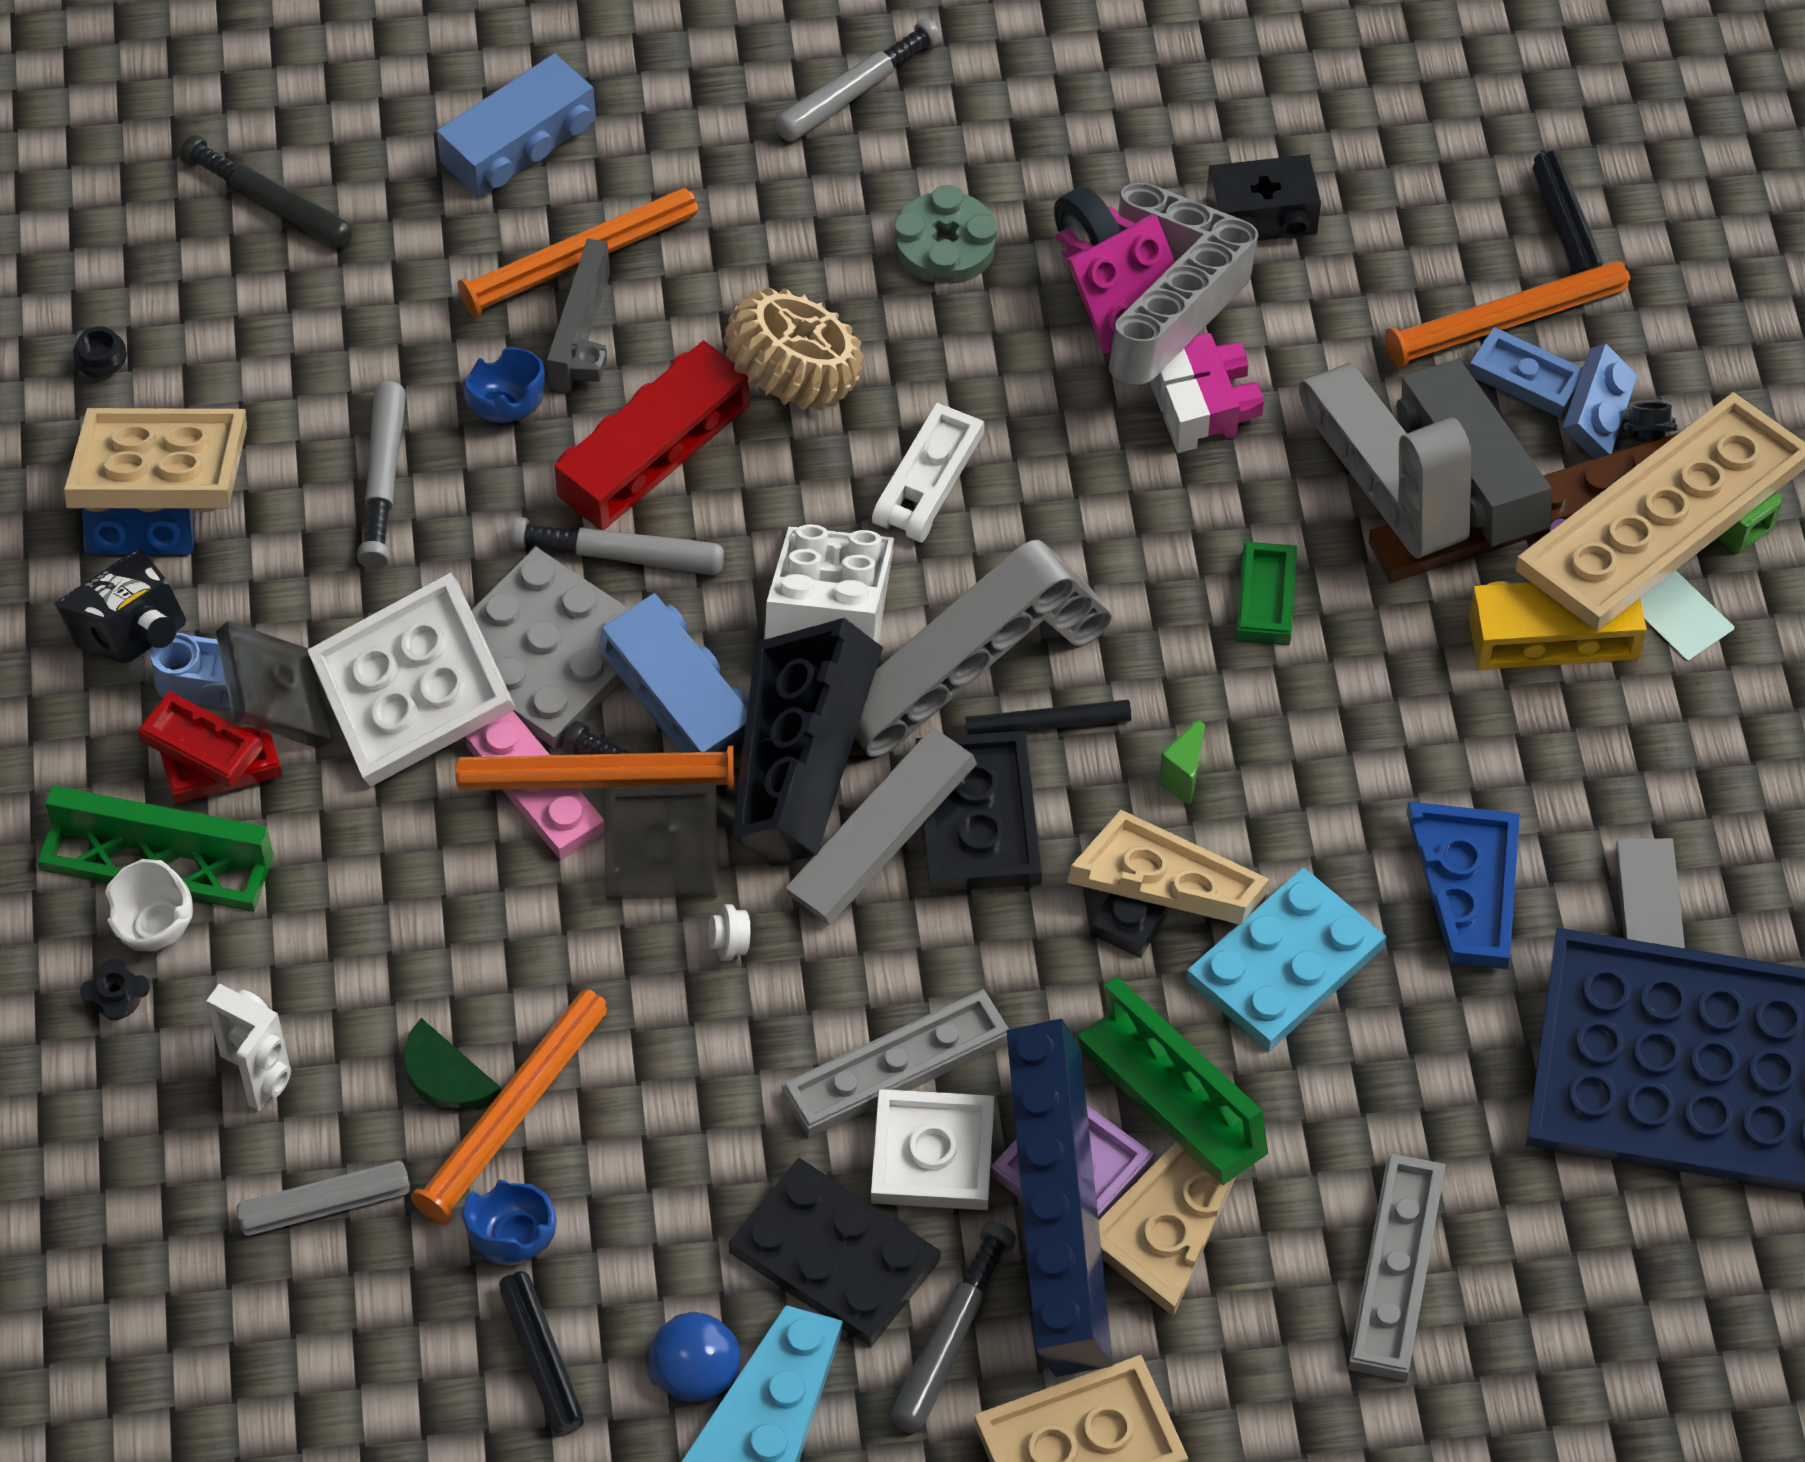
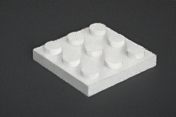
M452 573L441 577L307 650L362 778L370 787L516 709L462 589Z

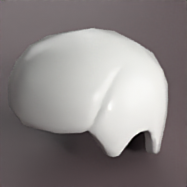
M141 859L123 867L108 883L105 890V895L110 905V918L107 919V922L115 936L120 938L123 944L134 951H157L179 941L193 916V902L189 888L183 879L162 860Z

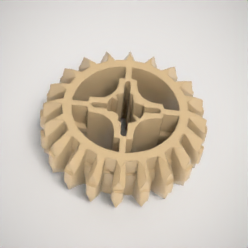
M766 287L762 292L752 291L746 299L743 298L740 305L734 308L728 319L729 324L725 329L726 334L723 339L724 344L728 347L725 355L730 360L736 362L734 367L736 372L746 374L749 377V385H758L765 390V396L772 394L780 398L784 405L789 401L794 402L803 410L809 405L821 411L826 405L836 407L838 402L845 398L848 391H852L859 379L858 374L862 368L861 363L865 357L860 351L861 341L851 335L853 328L850 325L843 324L838 320V313H830L822 307V302L817 304L811 302L803 293L799 297L794 296L785 288L778 293L774 289Z

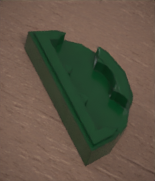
M420 1018L408 1034L403 1053L408 1081L418 1096L440 1110H447L448 1107L461 1109L475 1106L477 1110L491 1104L501 1092V1087L425 1020Z

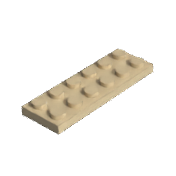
M1732 392L1521 553L1517 558L1516 571L1594 630L1599 631L1805 470V442Z

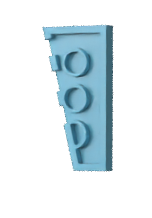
M785 1305L682 1462H799L843 1331V1321Z

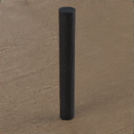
M1129 699L967 716L965 717L967 735L1013 731L1033 732L1131 721V706Z

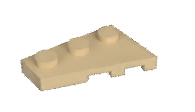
M1120 810L1075 860L1071 865L1067 883L1240 925L1263 899L1269 882V878L1123 810Z
M1175 1142L1099 1220L1102 1260L1174 1317L1236 1177L1222 1185L1179 1143Z

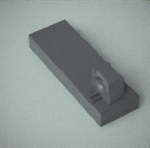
M587 238L547 357L551 392L570 395L575 380L599 382L602 378L607 362V347L588 339L610 276L608 243L606 241Z

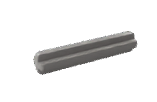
M394 1161L242 1201L237 1204V1215L244 1235L250 1236L406 1195L410 1191V1183L403 1162Z

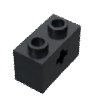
M1310 154L1209 165L1206 191L1208 207L1252 224L1258 231L1257 241L1279 238L1295 239L1318 233L1321 199Z

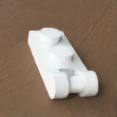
M936 403L879 498L872 515V523L886 529L895 526L905 530L906 537L922 543L927 538L939 509L984 435V421ZM905 498L918 503L914 511L900 506Z

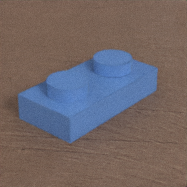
M1493 327L1469 365V372L1473 378L1561 419L1571 404L1583 369Z
M1606 343L1589 349L1562 427L1593 459L1612 453L1638 376Z

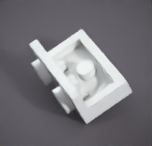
M219 983L206 1002L220 1057L239 1066L248 1105L260 1111L270 1097L276 1098L281 1094L291 1074L278 1013L269 1009L264 1001L247 990H239L237 993Z

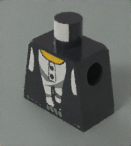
M139 547L54 603L77 647L122 664L133 661L151 649L152 646L155 648L168 646L174 640L176 632L184 627L187 622L168 581Z

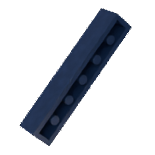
M1062 1018L1006 1030L1036 1350L1055 1377L1113 1366L1081 1048Z

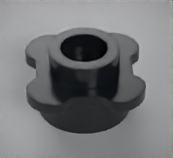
M1631 403L1629 405V416L1623 418L1624 429L1634 431V437L1638 439L1657 440L1666 437V432L1677 430L1676 419L1672 417V405L1667 403Z
M112 958L103 963L102 971L93 980L82 984L80 994L85 1003H95L97 1010L109 1020L116 1021L129 1016L137 1009L140 998L145 997L149 992V982L145 976H135L128 971L123 960ZM111 987H120V990L116 992H110Z

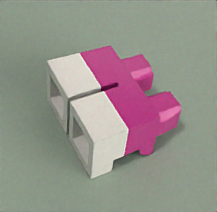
M1211 333L1197 335L1150 381L1177 454L1196 449L1198 439L1223 433L1226 438H1237L1238 423L1262 416L1264 398L1258 383L1251 382L1232 387L1230 380L1248 376L1249 365L1242 342L1216 346Z

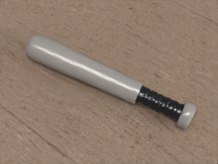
M927 18L921 19L915 24L914 32H911L901 41H898L883 52L877 51L852 69L779 114L775 120L778 134L788 142L798 140L865 91L892 74L895 66L900 65L925 47L928 49L936 47L941 42V34L937 26Z
M393 381L381 382L375 387L373 395L365 506L368 509L366 538L357 551L359 563L368 568L384 567L388 564L390 558L389 548L385 545L388 511L393 506L395 477L406 399L404 388L399 383Z
M525 517L514 518L510 534V545L514 549H525L526 545L529 544L533 546L540 545L541 547L547 546L549 548L567 549L569 551L574 550L577 555L710 576L719 574L724 563L723 547L717 543L612 532L583 527L572 531L571 529L529 524V520Z

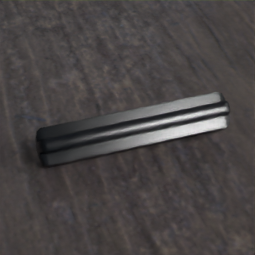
M1553 150L1537 154L1534 157L1535 163L1532 169L1574 274L1602 266L1603 260L1560 155Z
M524 1271L507 1275L499 1282L500 1293L552 1429L558 1435L578 1430L584 1424L583 1413L531 1278Z

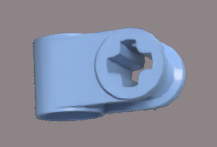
M176 633L174 640L164 648L152 646L150 649L154 684L158 695L162 698L170 690L197 705L214 707L227 712L242 711L249 706L251 694L247 688L251 672L258 668L261 658L259 651L252 645L239 640H218ZM175 666H184V668L178 670L170 669Z

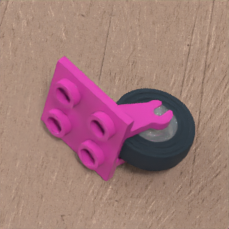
M1080 187L1062 195L1055 202L1054 218L1058 231L1055 238L1057 242H1062L1063 250L1061 254L1067 260L1103 353L1108 354L1112 349L1117 319L1175 263V260L1156 214H1151L1134 223L1119 216L1113 207H1107L1105 202L1094 191L1087 187Z

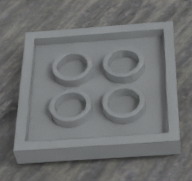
M535 546L471 611L516 707L513 711L531 733L557 749L563 742L565 733L570 725L575 721L583 722L622 681L598 650L602 627L629 610V608Z

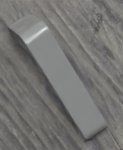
M1133 183L1122 189L1118 214L1134 223L1151 214H1156L1175 263L1115 323L1109 372L1121 382L1137 385L1153 380L1249 283L1258 240V231L1252 224L1147 183Z
M1351 363L1304 379L1299 383L1300 399L1307 416L1413 557L1419 559L1469 538L1471 447L1465 430L1456 418L1450 417L1406 433L1358 369Z
M1032 540L1024 543L876 669L855 738L868 756L877 757L884 755L897 747L1043 620L1049 623L1073 645L1081 646L1101 636L1110 625L1112 615L1081 575L1043 541Z

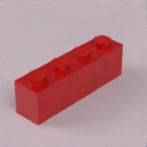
M704 340L691 351L681 353L673 360L669 369L653 383H646L641 386L628 404L616 414L604 417L591 435L579 445L571 446L561 454L554 465L557 496L599 530H605L750 406L749 377L746 374L736 372L734 370L735 363Z

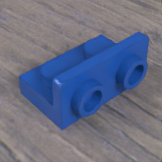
M82 508L86 552L88 554H129L139 547L145 554H191L194 548L192 520L195 510L188 508H164L156 512H145L138 508H110L105 511L92 512Z

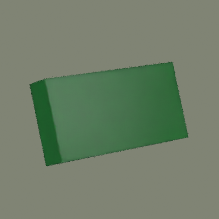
M1244 541L1236 641L1290 645L1297 546Z

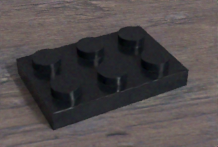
M1026 731L947 736L972 753L977 765L923 823L929 892L1041 884L1042 870ZM916 738L915 745H916L922 738Z
M801 1158L794 1162L728 1242L730 1254L821 1315L842 1320L843 1329L869 1347L874 1345L937 1266L941 1258V1250Z

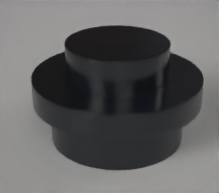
M93 327L87 329L79 336L73 350L75 364L81 372L93 377H103L115 373L123 366L127 352L124 341L114 331L106 327Z

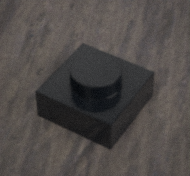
M1110 893L1092 922L1091 935L1142 958L1167 915V907Z

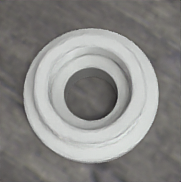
M722 904L718 915H711L708 923L710 949H717L721 961H732L735 955H746L750 944V919L746 910H736L732 904Z

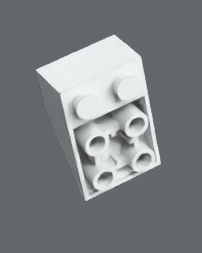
M812 524L788 527L767 598L765 639L845 618L879 643L894 538L883 537L869 530H859L852 533L827 531L822 526Z

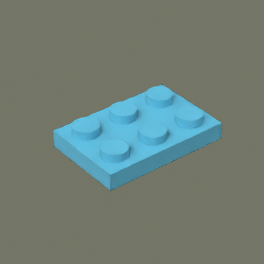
M1303 867L1256 908L1241 925L1238 924L1187 970L1186 981L1270 1052L1384 949L1387 936Z

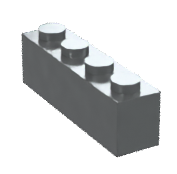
M1460 358L1402 376V399L1397 400L1396 407L1399 420L1406 430L1411 429L1415 431L1450 417L1456 418L1465 430L1471 447L1470 525L1474 529L1479 528L1491 546L1551 528V486Z

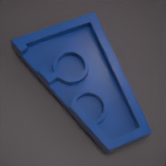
M1408 801L1407 817L1450 962L1454 964L1508 969L1511 950L1520 814Z

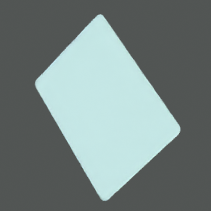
M1676 570L1640 598L1644 619L1686 660H1691L1734 630V626Z

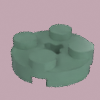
M941 185L933 193L922 195L911 201L895 220L897 257L909 273L923 281L935 283V277H952V284L969 281L984 272L993 261L997 241V222L989 209L979 200L962 194L961 190L956 186ZM950 232L955 234L956 241L951 242L945 238L938 242L935 239L938 233Z

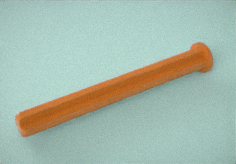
M682 188L474 280L468 281L466 278L458 280V289L462 301L473 318L480 317L482 309L578 268L587 238L606 241L608 243V254L694 217L698 213L696 199L691 191Z
M1615 261L1401 331L1392 327L1387 329L1385 333L1387 351L1393 364L1401 369L1407 367L1411 359L1488 335L1493 327L1504 330L1624 291L1628 288L1630 275L1621 261Z
M728 746L727 752L461 757L456 762L455 778L457 787L460 790L728 785V790H734L733 746Z
M590 989L580 991L425 1188L416 1189L411 1194L413 1204L421 1213L442 1225H447L451 1221L452 1208L607 1013L606 1001L602 996L597 995Z

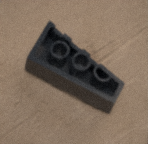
M845 618L755 643L732 838L772 866L818 854L883 650L880 644Z

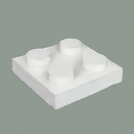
M879 1089L871 1204L988 1210L995 1096Z

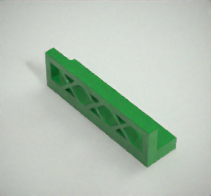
M52 785L45 803L51 826L37 861L41 871L109 883L122 869L114 867L109 856L126 847L140 849L146 859L162 860L166 864L180 857L194 860L200 870L183 879L190 890L192 900L255 912L274 856L266 826ZM64 835L87 839L93 848L75 859L57 855ZM232 868L252 871L245 892L222 888L215 877Z
M1118 976L1104 984L1108 1015L1077 1035L1081 1052L1222 1185L1268 1154L1263 1110Z

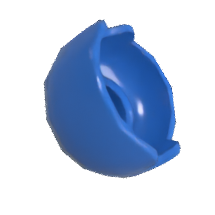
M515 347L503 349L499 359L493 363H486L482 358H479L470 375L463 381L466 404L472 411L491 423L505 424L525 419L534 413L542 402L545 376L543 361L531 351Z
M499 1180L493 1190L485 1195H479L473 1190L468 1194L461 1212L467 1234L476 1252L489 1262L505 1266L520 1264L535 1257L549 1246L556 1233L557 1218L549 1196L531 1184H509L505 1180Z
M699 1312L676 1315L657 1330L646 1353L648 1377L653 1385H659L677 1402L711 1401L730 1388L740 1368L739 1342L729 1328L715 1317Z

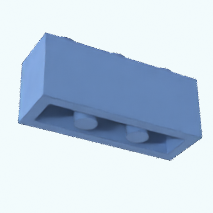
M554 53L436 130L440 162L479 199L492 189L505 185L513 175L533 162L544 159L554 148L572 136L586 131L596 121L594 88Z
M653 593L602 627L598 650L680 753L727 752L728 746H733L734 749L744 742L749 699L740 689H731L720 675V666L714 655L705 646L698 647L687 633L685 620L674 606L670 604L665 606L656 593Z

